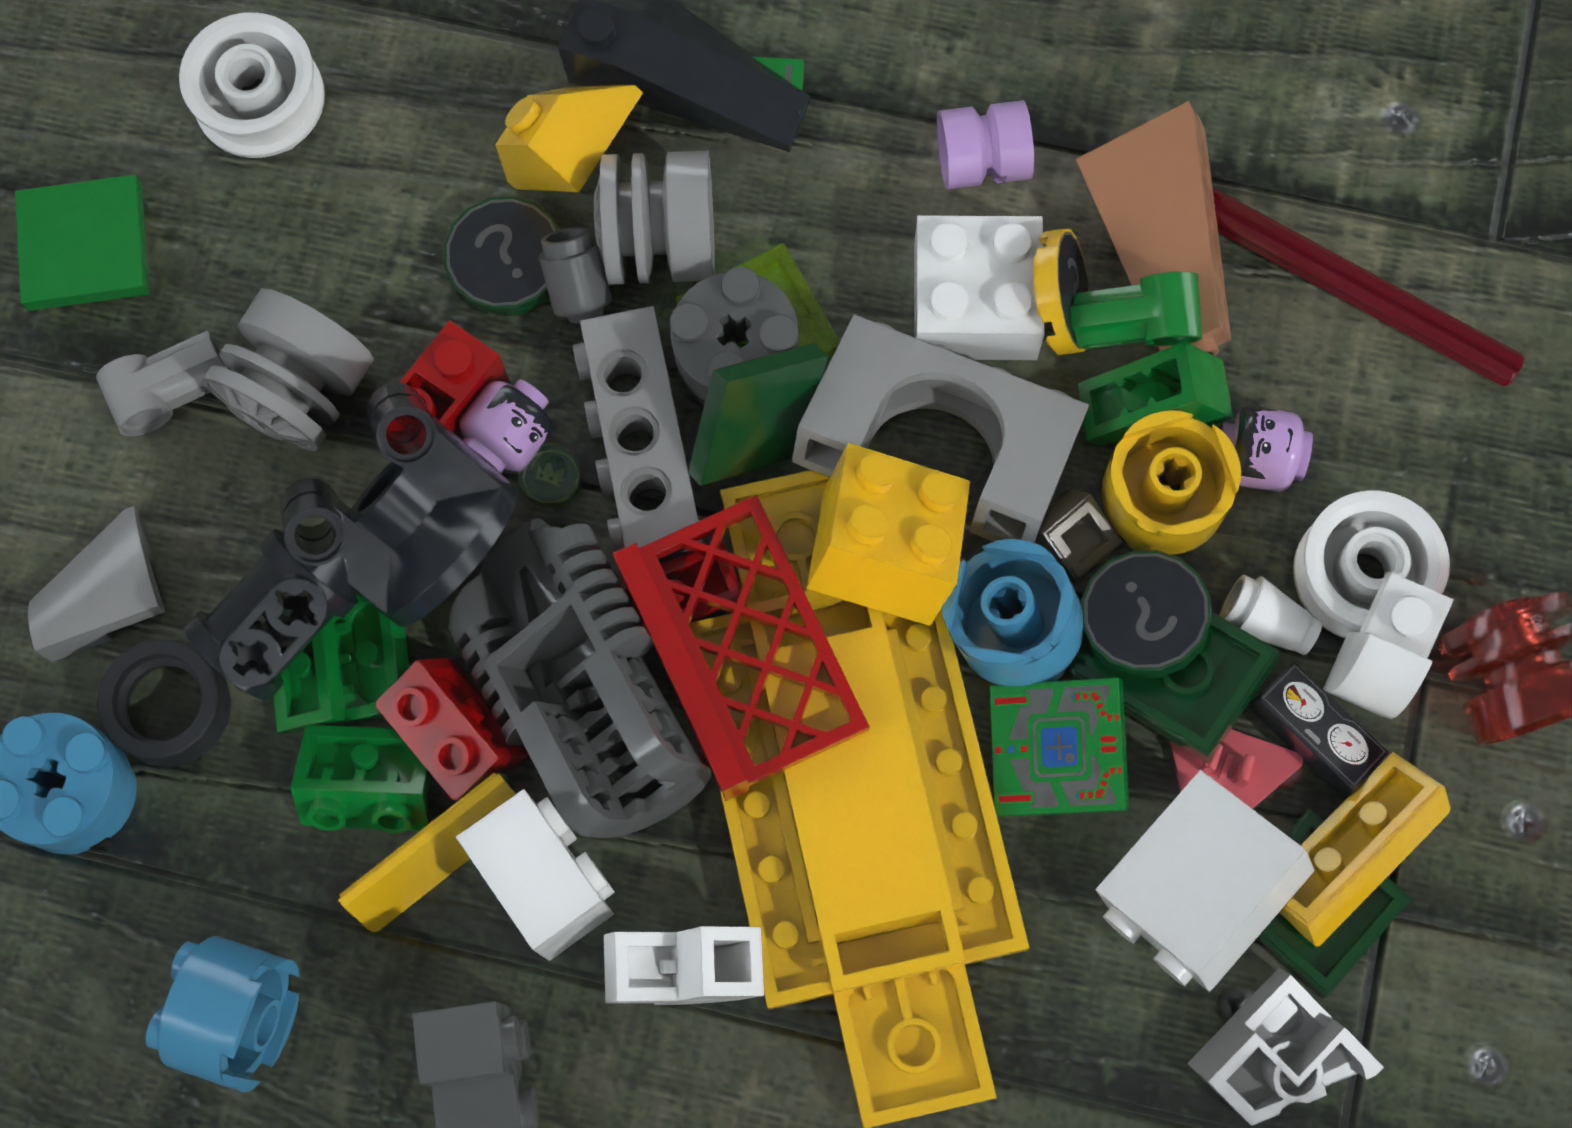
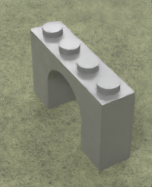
M854 314L798 426L792 462L830 477L847 443L868 449L876 431L891 417L915 409H935L951 413L967 421L982 435L990 449L993 460V469L980 496L969 532L993 542L1003 539H1020L1034 543L1078 436L1089 404L1073 399L1059 390L1047 389L1013 376L1002 368L987 366L953 353L944 346L927 343L896 331L887 324L873 322Z

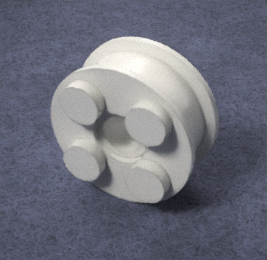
M247 12L221 18L204 28L192 40L182 58L179 84L183 99L196 117L205 135L216 146L228 153L247 158H262L289 151L306 138L320 118L325 98L324 84L320 71L313 61L310 50L302 36L295 28L277 17L263 13ZM257 79H263L262 83L255 89L242 90L243 87L255 83Z
M1360 491L1334 501L1318 516L1313 525L1303 535L1294 557L1293 578L1301 603L1312 617L1322 621V627L1342 638H1346L1348 632H1360L1383 581V578L1374 579L1366 576L1358 566L1357 555L1369 554L1377 558L1383 566L1384 576L1387 572H1393L1440 594L1444 592L1450 567L1449 552L1445 538L1432 517L1413 501L1385 491Z

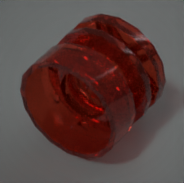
M1568 591L1555 592L1539 597L1524 596L1492 606L1469 617L1462 625L1442 635L1435 641L1444 659L1469 653L1474 655V657L1448 671L1451 681L1457 683L1484 679L1488 689L1476 694L1462 705L1478 746L1482 747L1509 740L1572 718V659L1564 660L1560 650L1572 644V623L1553 628L1549 626V624L1572 612V600Z

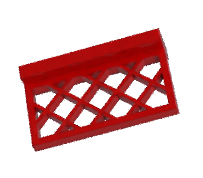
M757 495L641 548L638 547L636 542L612 553L621 577L645 628L653 640V646L725 801L749 791V786L869 731L870 726ZM752 517L761 536L753 561L720 550L719 546L726 528ZM714 534L710 545L697 542ZM681 548L705 556L693 588L667 579L658 559ZM767 550L776 569L762 564ZM714 559L749 571L737 603L703 592ZM757 574L784 583L789 597L781 618L746 607ZM674 593L689 598L684 613ZM698 601L733 613L721 646L694 637L689 625ZM794 606L804 626L789 622ZM741 617L776 628L765 661L730 649ZM785 632L812 641L817 651V656L809 677L773 665ZM701 651L717 656L711 671ZM725 659L761 671L749 705L721 695L716 683ZM822 664L832 685L817 680ZM769 674L805 687L793 721L757 708ZM813 690L840 699L850 722L828 732L801 724ZM728 709L744 714L739 731ZM753 718L789 730L781 754L754 765L744 744ZM797 733L812 738L792 748Z

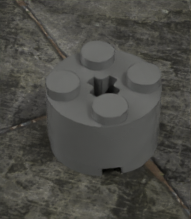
M735 267L727 272L711 275L696 283L685 293L670 317L671 344L680 379L688 393L703 406L705 405L714 369L800 347L797 317L788 297L774 283L745 267ZM730 341H747V345L739 348L737 344Z

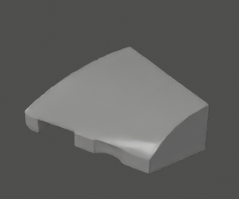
M135 506L124 509L30 600L28 605V624L33 648L36 653L49 661L54 662L112 640L110 632L165 612L150 565L155 560L140 512Z
M1280 967L1187 1063L1251 1126L1279 1115L1281 1110L1290 1103L1303 1102L1307 1104L1327 1096L1326 1086L1358 1073L1367 1080L1376 1076L1384 1068L1344 1026L1335 1021L1289 973Z

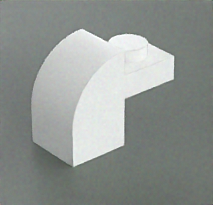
M1387 572L1360 632H1348L1323 690L1381 717L1389 719L1397 717L1418 691L1433 662L1427 658L1454 599L1393 572Z
M700 926L680 932H612L605 934V1003L680 1005L726 1002L764 996L761 927Z

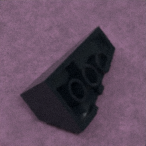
M578 0L558 46L568 83L577 86L635 85L643 92L636 103L638 105L787 152L791 151L810 103L809 94L800 90L753 58L752 54L675 0Z

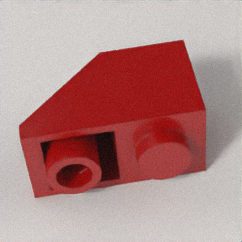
M449 320L399 383L407 384L416 389L423 398L429 412L456 436L462 434L459 420L489 382L502 381L508 383L510 379L497 352ZM398 416L390 422L387 429L392 431L404 430L412 425L415 416Z

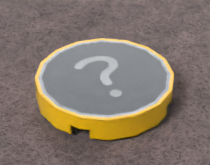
M1071 229L1042 232L1039 241L1041 245L1046 246L1037 248L1036 255H1034L1033 285L1038 316H1041L1042 323L1052 322L1055 335L1047 336V344L1057 355L1083 352L1086 349L1077 346L1076 336L1071 327L1070 306L1073 305L1074 293L1090 291L1088 273L1081 247Z

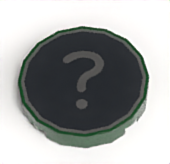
M515 196L492 197L468 207L452 224L444 242V268L456 294L474 310L489 314V311L503 313L504 316L521 315L541 306L549 298L539 261V255L543 252L541 239L547 234L559 230L553 217L536 203Z
M1158 550L1131 551L1109 560L1090 578L1081 599L1084 635L1092 653L1111 670L1127 675V672L1133 675H1143L1144 678H1162L1184 669L1202 652L1212 625L1211 596L1200 574L1181 558Z

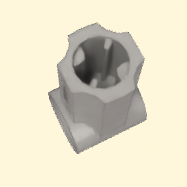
M208 330L150 357L140 354L120 357L104 365L96 375L97 382L120 434L124 436H139L155 431L171 419L173 409L210 393L202 383L210 367L215 365L229 368L219 357L220 350Z

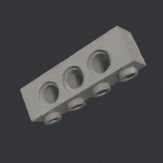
M654 306L581 320L580 325L584 342L573 344L580 381L591 379L595 400L584 402L590 435L592 439L603 437L607 455L606 459L596 460L603 498L615 496L619 518L607 520L613 552H617L636 542L638 547L641 548L698 522ZM622 374H633L641 379L639 384L628 392H617L610 388L612 381ZM635 431H644L653 436L651 443L639 451H629L621 446L623 439ZM646 489H656L665 494V499L656 509L643 511L632 505L636 495ZM681 548L658 560L662 564L692 551Z

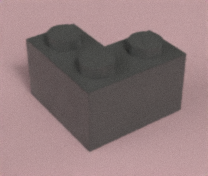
M497 1001L412 1013L419 1085L432 1087L436 1128L539 1127L536 1093L534 1087L524 1088L521 1061L531 1059L529 1029L526 1019L518 1020L514 1008Z

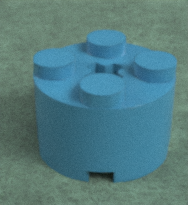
M1003 539L982 546L984 551L973 556L967 562L964 559L960 562L957 585L942 606V615L950 636L969 667L983 679L993 684L1025 686L1034 683L1058 681L1064 675L1066 667L1076 656L1084 636L1081 603L1067 572L1050 552L1030 541ZM1018 609H1023L1021 613L1017 614Z
M42 713L30 717L21 716L13 719L5 726L0 735V830L37 848L52 853L69 855L87 851L89 847L99 843L106 837L111 838L126 823L135 803L137 780L134 769L130 766L125 752L116 747L106 733L77 717L63 713ZM66 777L62 789L54 788L58 779Z
M211 936L200 944L190 941L185 942L176 953L172 963L171 977L174 982L165 1005L154 1014L146 1032L147 1046L159 1051L160 1059L167 1067L243 1093L253 1090L261 1081L250 1077L260 1064L273 1067L290 1034L298 1008L299 993L288 990L289 974L300 977L297 964L293 960L220 936Z

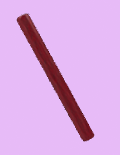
M1212 187L1218 232L1501 386H1508L1519 374L1525 360L1522 353Z

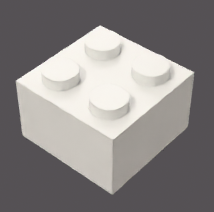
M917 215L914 243V338L933 345L944 346L953 353L972 360H1037L1044 337V323H1042L1041 316H1038L1033 285V259L1037 248L1043 247L1039 241V237L1043 232V216Z
M523 789L456 837L530 947L549 961L614 915L605 899L615 893L586 852L577 858L571 853L567 846L577 840V837L547 797L536 804Z

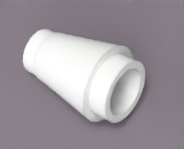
M1247 575L1240 576L1229 591L1220 612V617L1263 642L1290 651L1294 650L1302 655H1306L1312 649L1322 629V621L1312 617L1308 611L1263 576L1255 580Z

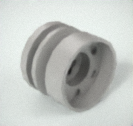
M708 150L667 152L663 181H651L648 163L643 153H633L631 182H623L622 166L618 154L601 156L600 176L594 191V227L596 245L599 247V252L605 266L608 285L626 284L627 256H635L639 283L651 282L655 255L667 256L673 282L701 281L711 275H715L713 195Z
M261 288L237 326L243 336L257 348L254 352L237 345L225 344L219 357L231 370L212 365L204 376L202 383L213 395L226 404L227 408L235 416L251 427L274 439L284 440L303 449L316 452L327 435L313 420L333 425L340 415L335 406L320 391L324 389L334 394L350 397L374 358L370 351L356 337L314 308L278 291Z

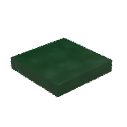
M813 343L714 369L688 473L696 482L702 486L792 459L798 426L822 379L828 355Z
M1308 809L1285 834L1301 845L1324 821L1311 809ZM1387 877L1318 947L1307 940L1280 912L1256 940L1323 999L1329 996L1412 898Z

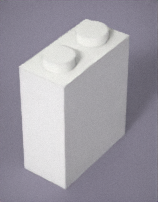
M1200 770L1095 890L1109 908L1103 918L1118 933L1133 944L1142 936L1159 950L1153 960L1173 979L1186 986L1193 978L1210 993L1311 876L1314 868L1307 851Z

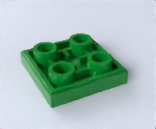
M136 174L15 191L21 304L28 311L150 295L142 183Z

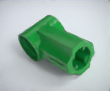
M1184 271L1158 273L1140 279L1141 284L1074 293L1073 305L1070 306L1071 327L1076 336L1077 346L1083 349L1138 342H1144L1150 346H1174L1184 341L1194 343L1202 340L1198 274Z

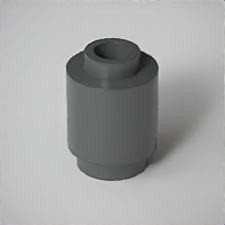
M583 226L569 227L544 236L541 239L543 252L539 255V261L553 313L557 316L567 317L570 323H580L581 320L601 317L604 314L603 307L612 302L613 295L610 285H608L599 247L596 245V240L591 239L589 228Z

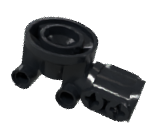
M394 382L383 385L373 393L368 401L367 415L376 443L381 453L391 463L368 485L353 507L350 508L341 501L331 486L320 479L305 478L294 482L287 487L281 498L280 511L283 531L274 529L259 545L263 553L262 557L211 613L199 611L184 627L187 639L213 668L237 687L258 699L269 701L284 684L281 676L283 671L333 616L344 618L358 603L357 593L399 627L413 624L441 604L476 568L496 542L513 513L518 499V489L429 412L423 398L416 389L407 384ZM398 416H415L412 425L404 430L392 431L387 429L390 422ZM313 515L326 518L315 526H304L299 523L304 518ZM262 615L261 620L257 621L259 616Z

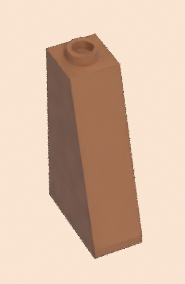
M1187 101L1076 158V161L1131 285L1141 284L1140 279L1158 273L1184 271L1198 274L1202 340L1190 344L1216 356L1220 351L1218 346L1231 340L1206 131L1201 119L1190 102ZM1158 346V347H1159V349H1160V351H1161V350L1167 349V348L1172 347V346Z

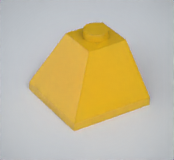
M635 85L572 86L527 95L509 111L505 119L507 128L495 144L507 182L519 190L580 192L643 92Z

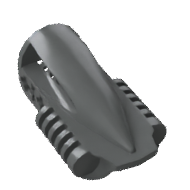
M533 519L506 535L484 559L480 574L467 583L456 597L449 616L450 624L448 628L458 649L463 650L462 657L467 667L472 669L471 673L476 685L482 688L481 693L487 706L492 707V716L496 724L502 727L501 733L506 744L510 746H525L563 820L574 831L585 837L610 838L624 836L645 829L667 818L688 804L704 789L710 780L711 768L705 757L696 753L681 722L671 710L643 658L652 647L653 640L648 630L641 627L642 619L637 610L631 607V599L626 590L621 588V581L618 575L610 569V561L606 554L600 550V543L592 528L587 524L581 523L569 525L562 529L560 527L551 528L543 519ZM604 753L607 759L601 762L598 754ZM615 773L619 781L612 785L608 776ZM629 794L633 801L623 808L618 797Z

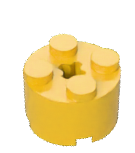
M1161 411L1150 414L1135 422L1118 442L1102 480V505L1106 517L1114 530L1134 551L1158 550L1170 555L1188 552L1205 543L1216 532L1228 514L1240 485L1241 466L1238 454L1231 440L1214 424L1210 427L1204 422L1192 418L1193 414L1183 411ZM1160 477H1165L1169 485L1179 484L1181 486L1180 490L1174 491L1169 485H1162L1159 481Z

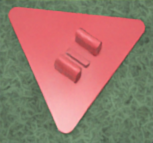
M1232 729L1209 763L1169 740L1180 792L1202 770L1252 809L1303 764V758L1295 751Z

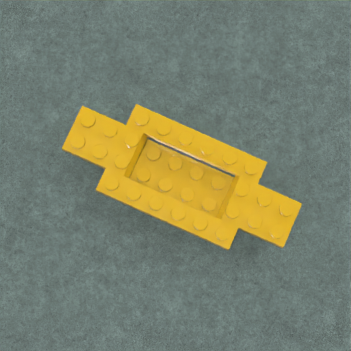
M809 470L720 490L724 509H727L755 495L758 496L870 729L863 734L784 770V772L781 771L749 786V791L728 801H725L722 792L721 796L750 927H761L763 987L767 1008L769 1010L833 995L863 1128H870L997 1098L965 965L1027 951L1029 944L953 639L943 618L942 608L932 624L928 626L806 589L824 489L830 478ZM752 517L728 527L734 554L753 561L761 536ZM767 550L762 564L776 569ZM737 567L741 587L743 588L749 571ZM757 574L746 607L781 618L789 597L784 583ZM794 606L789 622L804 626ZM733 613L691 622L689 627L694 637L721 646ZM741 617L730 649L765 661L776 628ZM785 632L773 665L809 677L817 651L812 641ZM701 651L711 671L717 656ZM725 659L716 684L722 696L749 705L761 671ZM822 664L817 680L832 685ZM769 674L757 708L793 721L805 687ZM813 690L801 724L828 732L850 722L840 699ZM728 709L739 731L744 714ZM753 718L744 744L754 765L779 755V752L781 754L789 730L776 725L773 728V724ZM797 733L792 748L812 738Z

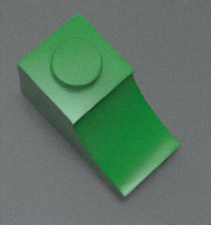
M1186 341L1077 383L1080 401L1089 404L1083 420L1086 441L1097 446L1120 441L1135 422L1150 414L1161 411L1176 410L1193 414L1192 418L1202 421L1209 426L1234 418L1223 360Z

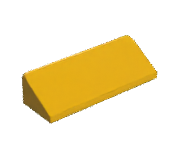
M1392 752L1300 845L1307 851L1314 872L1280 910V913L1307 940L1317 947L1320 946L1448 815L1451 807L1445 787Z
M493 773L339 894L341 898L338 901L369 931H380L470 859L456 837L515 796L516 793L501 774Z

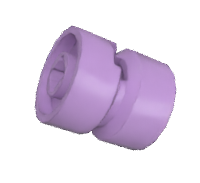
M1024 100L990 104L986 115H979L973 106L939 110L937 112L939 160L946 190L980 186L986 175H991L996 183L1030 180L1033 178V136L1030 116Z

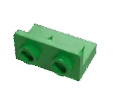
M305 726L290 788L302 825L313 826L326 831H335L341 828L379 829L383 832L397 834L406 831H421L431 821L427 797L432 775L394 728Z

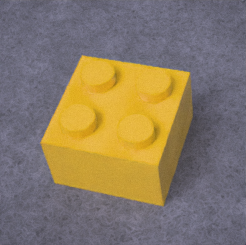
M847 443L824 489L806 589L930 626L957 585L970 480Z

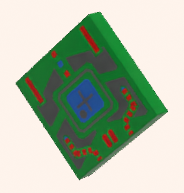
M1103 678L1041 682L1025 686H990L994 808L997 817L1129 812L1122 679Z

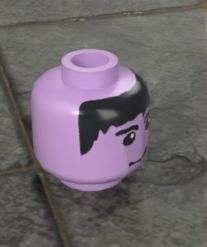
M519 379L514 386L502 381L489 382L459 420L460 431L465 437L462 441L500 474L504 469L515 472L522 471L552 434V421L543 410L549 401L539 390L522 379Z
M1247 405L1237 413L1233 424L1221 423L1219 429L1231 440L1239 457L1241 466L1239 486L1281 493L1290 487L1293 480L1303 481L1310 461L1313 434L1312 432L1304 431L1302 420L1297 414L1256 405Z

